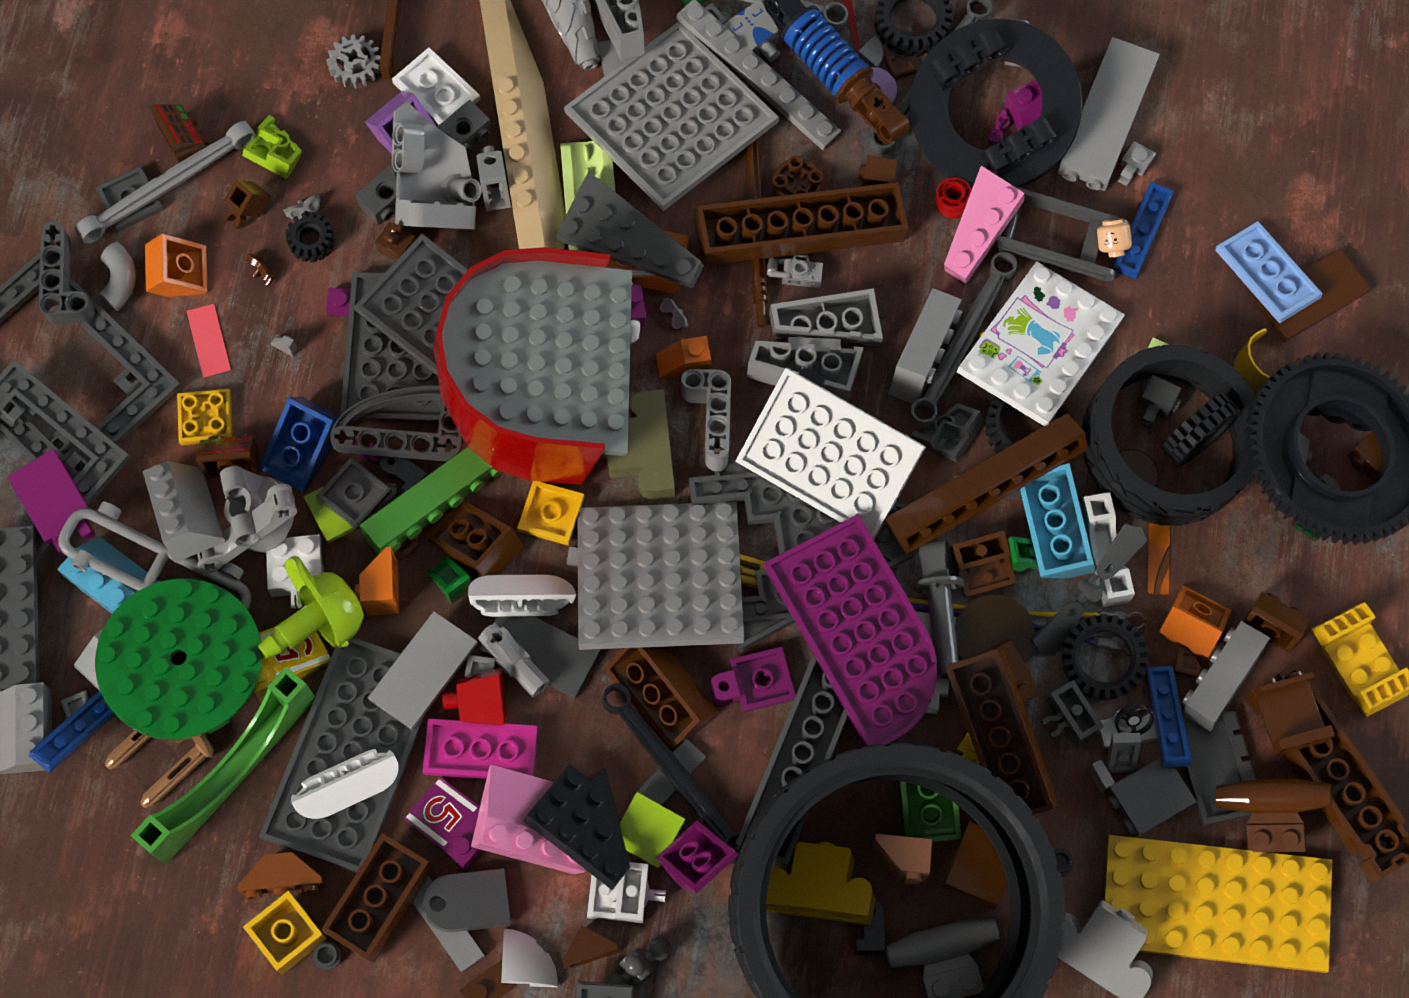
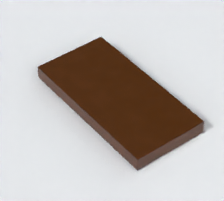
M1341 248L1303 270L1323 293L1322 297L1279 324L1256 298L1255 303L1284 342L1349 305L1371 290Z

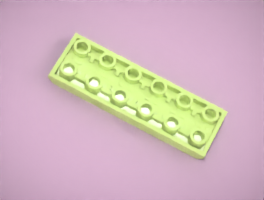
M594 141L560 143L566 214L588 171L615 191L613 160ZM568 245L569 250L588 252L580 248Z

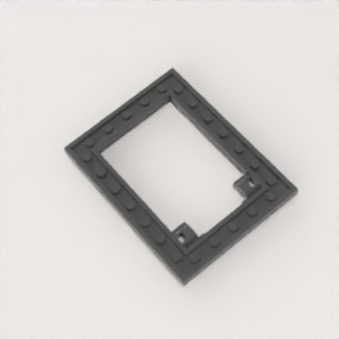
M40 252L0 286V324L39 291ZM70 277V291L85 293L95 309L91 320L79 324L126 368L113 382L126 393L127 397L96 426L104 435L119 445L182 386ZM54 282L50 287L57 286L59 282ZM85 304L78 305L75 310L82 309ZM134 376L137 380L131 384L128 380ZM12 404L6 412L9 413L15 406ZM24 415L20 416L18 419L19 424L14 429L0 418V430L31 461L54 449L57 451L62 462L65 463L75 452L72 448L74 444L58 430L47 439ZM62 441L65 445L58 450L55 446ZM80 462L75 470L80 472L86 464Z
M15 360L0 374V418L14 429L19 424L18 419L21 415H27L29 412L33 416L38 414L74 444L72 448L75 452L65 461L64 465L89 506L129 461L131 456ZM14 404L15 407L7 413L6 411ZM80 462L85 463L86 465L80 472L75 470ZM36 528L38 564L51 550L54 543H45Z

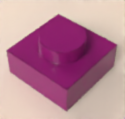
M328 288L327 316H349L351 289Z

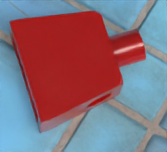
M503 668L462 677L456 684L457 692L442 694L443 708H459L461 722L502 726L505 725L508 719Z

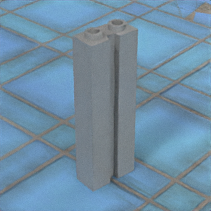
M1112 37L1083 107L1076 137L1061 161L1058 175H1061L1068 181H1077V179L1086 181L1087 187L1092 190L1106 191L1155 69L1159 53Z

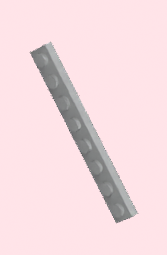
M692 0L677 14L676 19L750 84L819 148L824 150L840 135L841 130L696 0Z

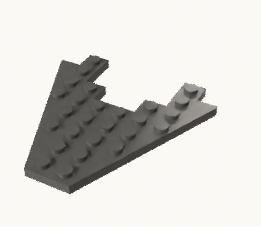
M729 456L728 466L724 470L714 471V475L692 477L688 481L692 506L744 501L748 525L774 522L779 555L841 523L737 463V458ZM896 501L888 516L906 507L907 504ZM885 520L874 541L892 570L914 558L915 550L906 555L890 535ZM765 570L755 571L758 596L742 597L744 643L738 644V651H743L795 623Z

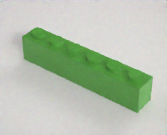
M467 447L360 524L361 536L378 555L385 547H392L393 552H396L400 548L401 543L407 538L413 539L418 536L424 526L428 523L433 524L443 516V512L450 507L456 508L459 506L465 496L471 492H478L483 488L487 480L491 477L496 478L500 476L502 472L495 471Z

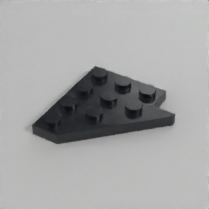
M569 764L523 821L613 890L629 870L630 864L607 770L603 767L591 781Z

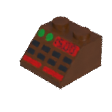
M153 104L149 106L163 137L178 163L209 145L203 131H196L194 126L198 125L192 112L186 113L182 105Z
M246 433L236 434L235 437L229 438L211 436L207 440H200L196 462L206 478H218L223 469L231 466H239L244 470L259 474L258 443L254 435L250 436V434Z

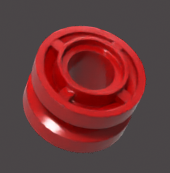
M956 177L943 180L936 189V209L946 218H961L972 191L970 185L965 180Z

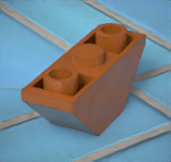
M292 852L263 855L237 885V892L242 896H246V899H260L265 893H274V896H282L287 891L291 893L292 890H302V893H315L319 891L318 888L326 887V881Z

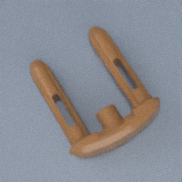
M134 730L108 754L105 766L108 769L120 767L151 737ZM206 733L192 737L195 746L143 794L140 801L142 807L149 808L155 806L206 757H213L214 748ZM186 740L176 742L181 746Z

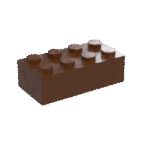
M382 833L321 931L363 958L375 963L435 865Z

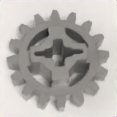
M354 34L351 35V40L348 41L345 37H342L341 44L333 43L335 50H328L330 58L326 59L329 73L331 76H334L336 83L343 81V85L346 88L350 83H353L354 88H357L360 82L367 86L366 80L374 81V73L381 72L379 67L381 58L379 56V48L374 46L372 40L366 43L365 36L363 35L359 40H356ZM365 52L369 54L371 60L368 59V56L364 54ZM338 63L341 64V67L344 68V71H342L339 68Z

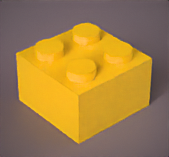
M289 891L243 926L265 957L281 975H284L310 954L319 944L327 940L326 936Z

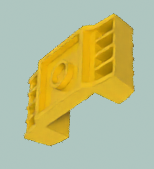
M1363 602L1311 629L1321 645L1322 652L1351 699L1357 703L1367 718L1409 695V670L1407 667L1399 670L1370 624L1376 618L1368 605Z

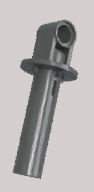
M945 539L928 542L919 547L923 579L913 584V591L927 594L931 637L937 659V679H950L945 666L959 660L952 591H956L964 586V579L952 576L951 549L948 540Z

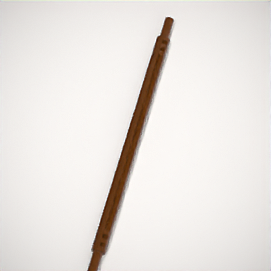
M740 77V80L756 95V90ZM758 138L744 149L747 200L762 198ZM766 258L751 260L753 303L756 304L757 327L760 328L767 327L766 303H768Z

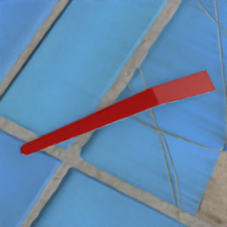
M842 0L848 10L847 19L855 52L858 54L860 44L852 0Z

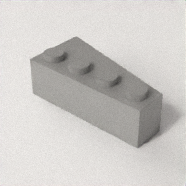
M755 341L748 362L747 378L776 386L785 368H789L797 374L800 373L801 369H806L824 376V389L848 402L864 347L843 349L841 346L830 345V348L814 347V344L792 346L790 343Z

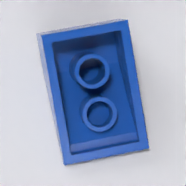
M302 396L288 397L259 469L305 492L333 448L330 434L333 425L340 416Z

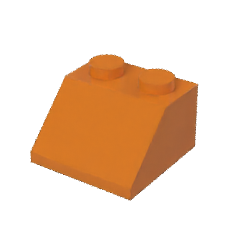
M161 234L145 244L146 292L165 297L207 293L206 245L166 234Z
M385 547L359 575V584H355V595L367 616L400 614L398 561L392 547Z
M1182 585L1159 633L1172 642L1183 644L1197 655L1209 657L1224 630L1231 610Z

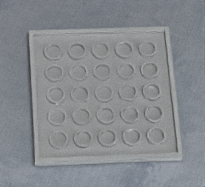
M679 21L644 47V55L627 59L564 107L565 113L663 211L779 122V117Z
M737 502L693 506L690 503L580 508L577 516L579 650L744 643Z

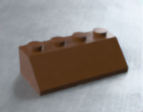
M667 646L622 648L604 668L616 684H622L628 688L631 694L630 703L671 752L686 739L688 740L704 728L718 713V710Z

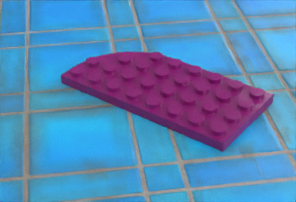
M859 514L763 563L765 571L865 746L883 743L888 745L912 730L925 714L935 691L937 681L935 649L925 626Z

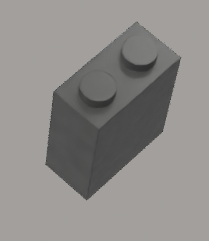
M1161 757L1110 786L1106 791L1108 795L1106 800L1113 811L1119 812L1123 819L1121 823L1124 830L1129 835L1133 834L1134 838H1140L1191 808L1197 802L1175 767L1163 768Z

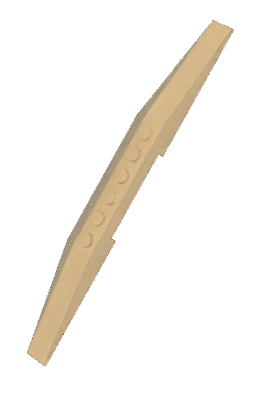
M480 0L519 249L539 247L565 249V243L558 241L555 237L566 214L544 82L511 0Z

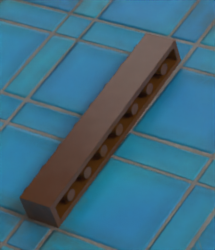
M1068 413L1055 419L1043 428L1008 446L1003 451L885 518L890 535L906 555L1088 450L1085 431Z

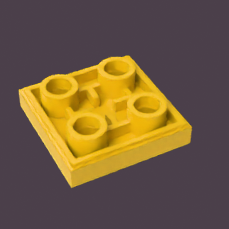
M230 389L177 393L178 438L180 445L200 444V440H207L211 436L233 437Z

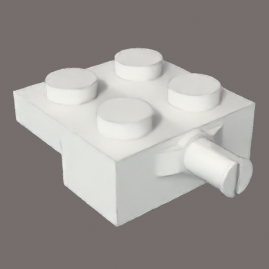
M319 534L285 538L276 548L266 552L267 586L271 597L291 595V608L296 609V605L298 608L302 607L299 592L285 570V562L292 556H298L311 575L324 572L321 537Z
M629 862V870L613 890L591 875L587 918L643 923L644 911L648 900L665 902L666 890L649 889L648 864Z

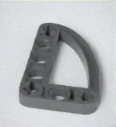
M440 386L407 387L368 397L342 413L333 425L330 434L332 447L337 452L435 461H449L459 454L463 438L457 428L448 429L445 427V421L450 419L451 416L443 401L441 404L438 433L351 426L364 415L391 405L416 401H442ZM341 435H346L347 437L344 444L339 443ZM354 435H358V436H357V443H358L357 446L354 445V441H353V440H355ZM367 436H373L377 439V442L372 447H366L362 444V440ZM393 438H399L404 442L403 446L399 449H392L388 444ZM420 440H425L429 442L430 447L428 450L421 452L415 448V444ZM434 442H438L437 452H434ZM450 443L453 449H451L450 453H447L445 448Z

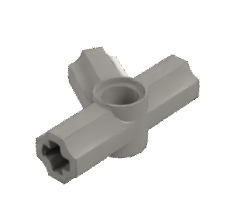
M494 623L482 631L478 637L479 642L496 658L500 668H503V671L510 678L514 677L532 698L541 694L546 689L550 680L532 662L529 654L514 640L507 629L504 627L499 628Z

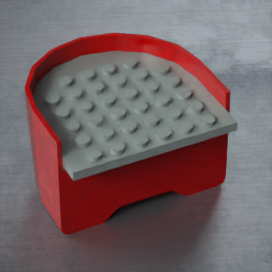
M547 247L504 250L470 267L446 296L433 346L441 399L467 447L495 471L528 481L582 485L601 454L626 456L628 453L632 270L606 268L610 261V254Z

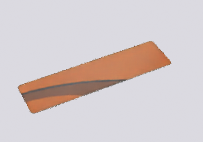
M1149 523L1148 593L1168 595L1170 526Z

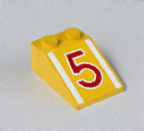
M275 627L259 632L261 642L268 635L276 631ZM317 631L292 649L287 647L282 650V653L267 659L263 657L260 680L254 692L260 701L266 695L267 686L285 667L302 679L329 664L331 657Z

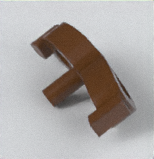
M247 254L243 261H248L256 267L252 276L256 278L260 273L266 281V286H270L275 277L274 270L270 266L265 265L264 259L260 256Z

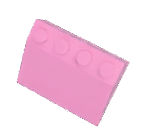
M490 765L471 847L571 874L586 872L582 866L523 821L554 782Z

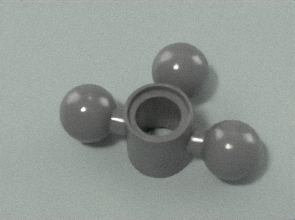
M664 938L654 939L649 945V952L645 955L640 948L635 949L619 963L625 972L621 975L611 974L607 977L605 983L627 984L629 980H632L636 986L641 985L657 971L651 962L654 960H665L669 957L671 953L669 941Z

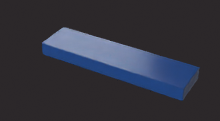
M1152 181L1150 182L1130 227L1132 246L1124 250L1123 256L1117 257L1112 270L1136 280L1174 190Z
M1173 666L1147 667L1145 677L1163 768L1191 766L1192 760Z
M97 692L29 752V757L48 773H51L115 716V713L110 709L101 692Z

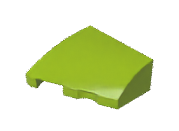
M268 115L258 127L256 137L244 148L242 156L287 179L295 168L302 150L296 143L290 141L289 135L285 130L280 131L274 124L275 118Z

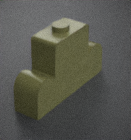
M664 389L636 393L630 400L632 418H628V453L626 456L602 454V458H607L609 476L611 478L638 476V489L643 497L647 499L675 497Z

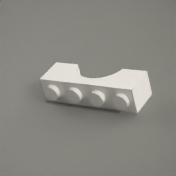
M1110 492L1085 496L1080 504L1095 570L1098 562L1103 558L1108 547L1116 537V515ZM1125 565L1112 578L1103 579L1100 582L1099 589L1103 593L1101 598L1103 607L1130 603L1135 595L1129 568Z

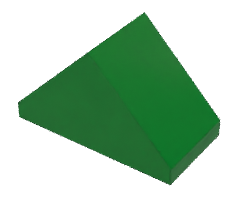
M449 556L427 571L428 575L451 604L468 593L471 583L470 577Z

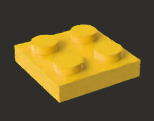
M533 481L517 527L518 532L569 546L577 522V516L585 498L584 494L543 482Z

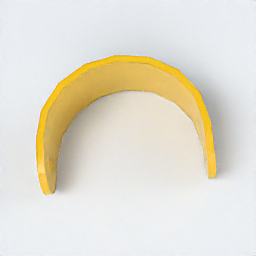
M1266 328L1250 337L1239 350L1234 360V369L1241 374L1240 377L1247 381L1254 393H1257L1270 377L1256 366L1250 351V345L1267 333Z

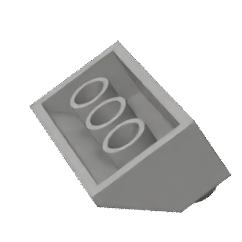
M166 461L143 471L162 541L175 563L226 542L206 477L199 467Z

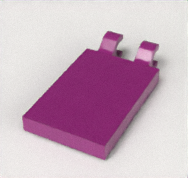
M51 449L7 478L44 542L47 544L53 542L58 552H62L59 547L58 538L67 519L73 512L79 509L90 508L57 451ZM82 519L78 522L76 528L82 538L88 541L96 536L88 519Z

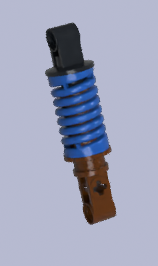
M764 0V7L767 13L783 28L780 36L781 40L787 43L791 49L795 50L796 55L801 57V60L807 64L810 70H813L814 75L819 77L821 83L825 84L839 104L848 101L851 109L859 113L885 144L892 143L910 131V123L906 116L884 95L881 87L871 80L874 75L873 69L862 59H859V55L853 52L851 46H847L845 39H841L840 34L835 32L833 26L828 25L827 19L823 18L817 6L813 5L806 8L800 0Z

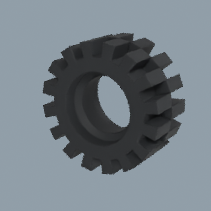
M309 212V217H307L305 213H301L302 218L298 219L295 216L293 218L295 223L289 222V230L286 229L285 234L291 252L294 253V256L297 259L301 257L303 262H306L307 258L310 259L311 263L315 262V257H318L319 261L324 259L322 254L328 256L330 254L329 248L333 249L334 247L333 241L335 239L328 220L326 218L323 219V216L320 214L316 217L314 212ZM316 230L320 234L319 240L316 243L305 245L301 242V235L304 232Z

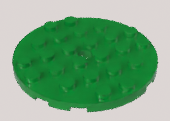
M172 579L158 582L139 590L127 598L106 622L96 648L95 672L97 683L104 700L115 715L127 726L143 735L161 740L180 741L193 739L192 737L208 732L210 734L229 723V720L241 708L244 709L252 698L260 680L263 666L262 651L257 648L261 643L260 634L246 607L225 589L212 583L195 579ZM185 653L187 658L183 664L174 665L172 663V657L175 654Z

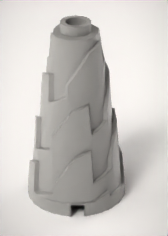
M541 0L555 28L569 49L575 65L578 64L584 71L596 68L600 61L599 56L601 53L595 36L590 0Z

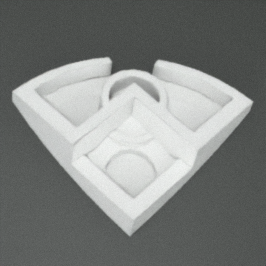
M504 929L501 983L529 984V987L558 988L557 972L549 953H546L536 943L537 940L520 931Z

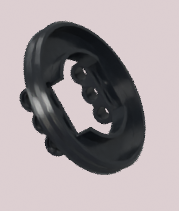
M990 19L974 22L953 31L943 38L922 62L914 79L910 96L912 129L921 150L933 166L948 178H961L971 188L974 186L981 166L1018 188L1038 180L1052 170L1070 149L1076 137L1082 115L1080 82L1076 70L1063 48L1040 29L1009 19ZM1001 57L1002 61L1011 62L1023 67L1036 79L1042 93V111L1039 119L1028 126H1023L1021 130L1011 134L1006 139L999 140V143L988 149L982 150L965 142L956 133L950 117V101L954 91L952 85Z

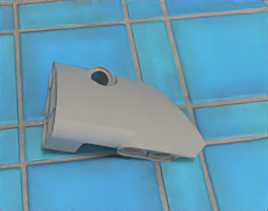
M405 101L394 110L392 166L397 172L395 224L400 226L475 229V201L480 198L482 188L477 180L472 179L465 146L445 134L422 116L408 101Z

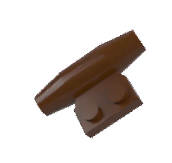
M1251 779L1217 785L1215 790L1217 808L1251 813L1246 826L1248 850L1253 852H1305V823L1298 812L1332 806L1331 784L1301 779Z

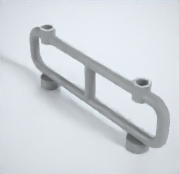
M102 502L98 511L84 508L73 512L63 526L58 542L61 551L73 559L71 565L80 571L86 572L87 568L90 567L139 591L154 584L167 559L173 560L164 544L118 522L117 520L122 511L108 502ZM82 519H89L158 553L144 581L94 558L84 550L72 547L69 539L78 522ZM191 557L177 562L238 592L241 596L240 602L249 610L252 601L251 592L246 585L239 581L244 573L240 567L228 562L222 566L220 571L201 573L197 569L199 561Z

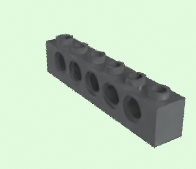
M471 100L467 101L437 126L445 134L465 146L467 155L479 141H485L492 131L490 119ZM463 130L469 131L465 135L459 134ZM392 164L355 194L358 205L378 226L383 221L390 220L395 214L397 172L393 169ZM387 193L393 194L390 198H382Z

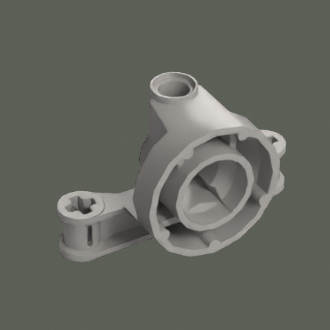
M239 466L223 469L220 472L224 496L227 499L224 506V515L226 520L231 523V526L223 531L226 542L197 553L199 560L197 563L198 571L201 573L215 572L246 549L255 552H267L276 548L286 538L292 527L294 516L297 513L291 486L271 477H262Z

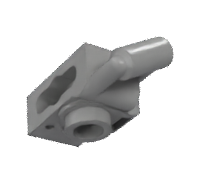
M801 254L794 255L793 259L773 257L768 259L767 275L769 277L783 278L782 284L820 288L823 263L809 262L808 255ZM778 265H784V270L777 271Z

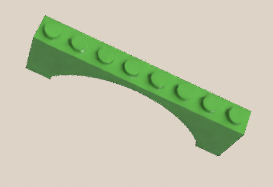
M285 667L267 686L266 695L254 718L239 740L216 767L173 804L154 815L150 814L131 834L133 839L165 866L313 704L314 694L308 685L289 668Z

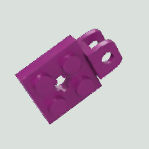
M782 647L730 659L731 671L719 673L711 679L710 690L714 704L726 706L739 703L740 701L743 713L791 702L796 697ZM763 673L764 677L770 678L766 686H761V684L755 682L758 679V674ZM719 688H725L727 691H721Z

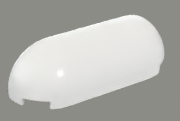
M487 575L473 580L468 588L470 604L481 611L482 615L491 617L558 614L559 609L566 606L569 602L572 604L576 597L575 589L568 581L553 575Z
M376 749L361 753L304 780L301 783L303 788L296 795L291 796V803L294 809L304 817L311 819L328 817L387 789L397 777V759L390 750L387 753H377Z

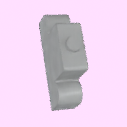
M1102 900L1098 903L1083 927H1080V923L1074 915L1065 913V922H1062L1064 935L1061 951L1058 954L1059 959L1119 998H1144L1153 979V971L1146 962L1141 960L1133 961L1146 941L1148 929L1134 920L1135 917L1129 911L1123 908L1118 910Z

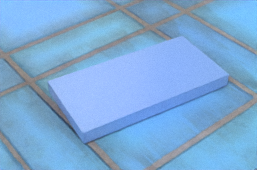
M1259 221L1216 246V252L1279 324L1322 297L1323 293Z

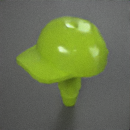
M290 557L285 562V570L299 592L304 607L275 626L276 631L268 635L257 646L258 650L260 649L262 656L267 659L282 653V650L287 647L292 649L316 631H319L323 638L333 647H347L349 640L361 627L364 617L362 606L357 596L347 583L335 573L322 572L311 575L300 557Z

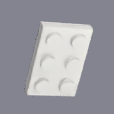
M427 48L392 78L393 84L398 89L413 93L428 115L437 125L441 124L467 101L471 100L476 104L481 100L480 95L430 48Z

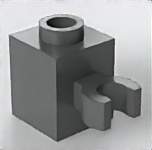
M1152 375L1138 403L1139 407L1147 410L1141 424L1150 428L1156 415L1167 419L1170 411L1175 413L1182 398L1177 397L1181 388Z

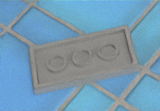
M433 611L369 695L368 699L413 731L478 645V642Z

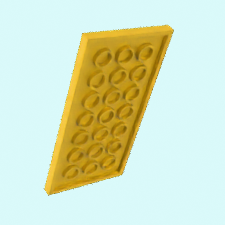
M1115 835L1107 837L1104 901L1118 910L1123 908L1129 911L1135 917L1134 920L1148 929L1146 941L1139 952L1321 973L1329 972L1331 859L1253 852L1250 850Z

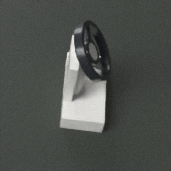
M1143 704L1128 705L1116 711L1111 719L1100 720L1104 726L1099 733L1103 749L1109 748L1112 734L1120 732L1140 733L1141 743L1157 740L1152 711Z

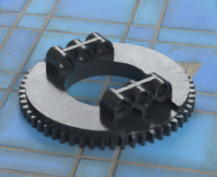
M1330 352L1323 356L1320 353H1316L1313 357L1307 355L1303 359L1297 358L1293 363L1289 362L1284 367L1282 366L1262 385V388L1256 393L1257 397L1252 400L1253 406L1248 410L1251 416L1246 419L1249 426L1245 429V433L1249 434V436L1244 440L1245 443L1249 444V448L1245 451L1251 456V459L1248 460V464H1252L1254 468L1251 473L1256 474L1258 478L1256 484H1261L1263 488L1261 493L1267 494L1269 497L1268 503L1273 502L1276 506L1275 511H1281L1284 514V519L1291 516L1293 518V526L1301 523L1303 532L1310 528L1311 536L1313 537L1321 533L1322 540L1325 541L1331 536L1332 543L1342 540L1344 545L1352 541L1353 545H1357L1361 541L1364 544L1371 540L1376 542L1381 538L1385 539L1391 534H1395L1409 524V394H1404L1406 390L1405 385L1397 387L1398 378L1390 381V372L1387 371L1381 375L1379 365L1372 370L1371 361H1367L1362 365L1361 357H1357L1352 361L1350 354L1342 358L1340 353H1336L1333 357ZM1306 414L1311 416L1322 415L1329 422L1336 424L1346 423L1354 430H1371L1374 433L1380 448L1381 466L1375 482L1369 488L1361 491H1342L1324 484L1314 476L1306 466L1299 448V429Z

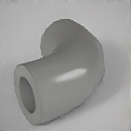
M114 242L107 246L101 255V261L110 270V279L99 294L118 312L133 294L137 276L134 260L128 251L119 242Z

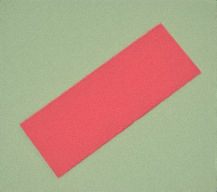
M210 304L188 310L187 315L203 378L230 371L231 368L215 305Z

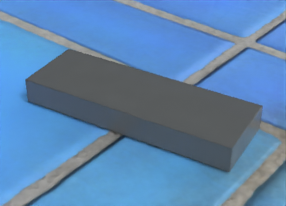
M687 739L673 752V755L690 775L707 758ZM658 768L637 792L663 806L677 789L661 769Z

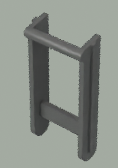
M1016 187L1024 193V204L1088 222L1089 227L1080 259L1013 240V235L1022 208L1021 205L1004 229L1003 236L998 235L997 248H999L1000 252H1009L1103 281H1113L1115 279L1116 273L1114 270L1095 264L1099 250L1097 228L1102 225V221L1118 219L1120 217Z

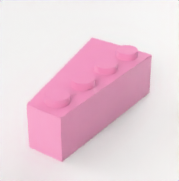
M983 166L980 167L944 263L945 271L964 284H967L997 241L998 235L1002 234L1024 202V193Z

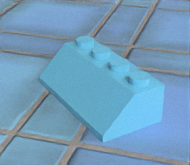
M1070 464L1060 465L1020 489L1041 578H1073L1096 572Z
M100 536L76 548L90 553L94 558L139 580L144 581L148 573ZM69 557L57 569L69 582L111 614L127 598L138 592L90 567L87 568L86 572L76 569L71 565L73 559Z

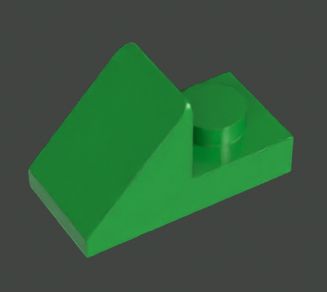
M1008 538V546L1011 553L1010 561L1014 574L1027 568L1039 569L1032 539Z

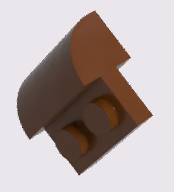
M1004 530L951 545V559L954 572H957L958 577L964 579V586L961 588L964 598L1017 583L1010 561L1011 553Z

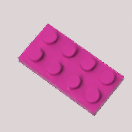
M428 719L423 774L487 779L489 766L495 765L534 776L538 726L518 724L499 726L455 720Z

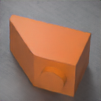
M707 336L682 339L656 353L660 379L682 376L685 371L690 369L711 370V356Z

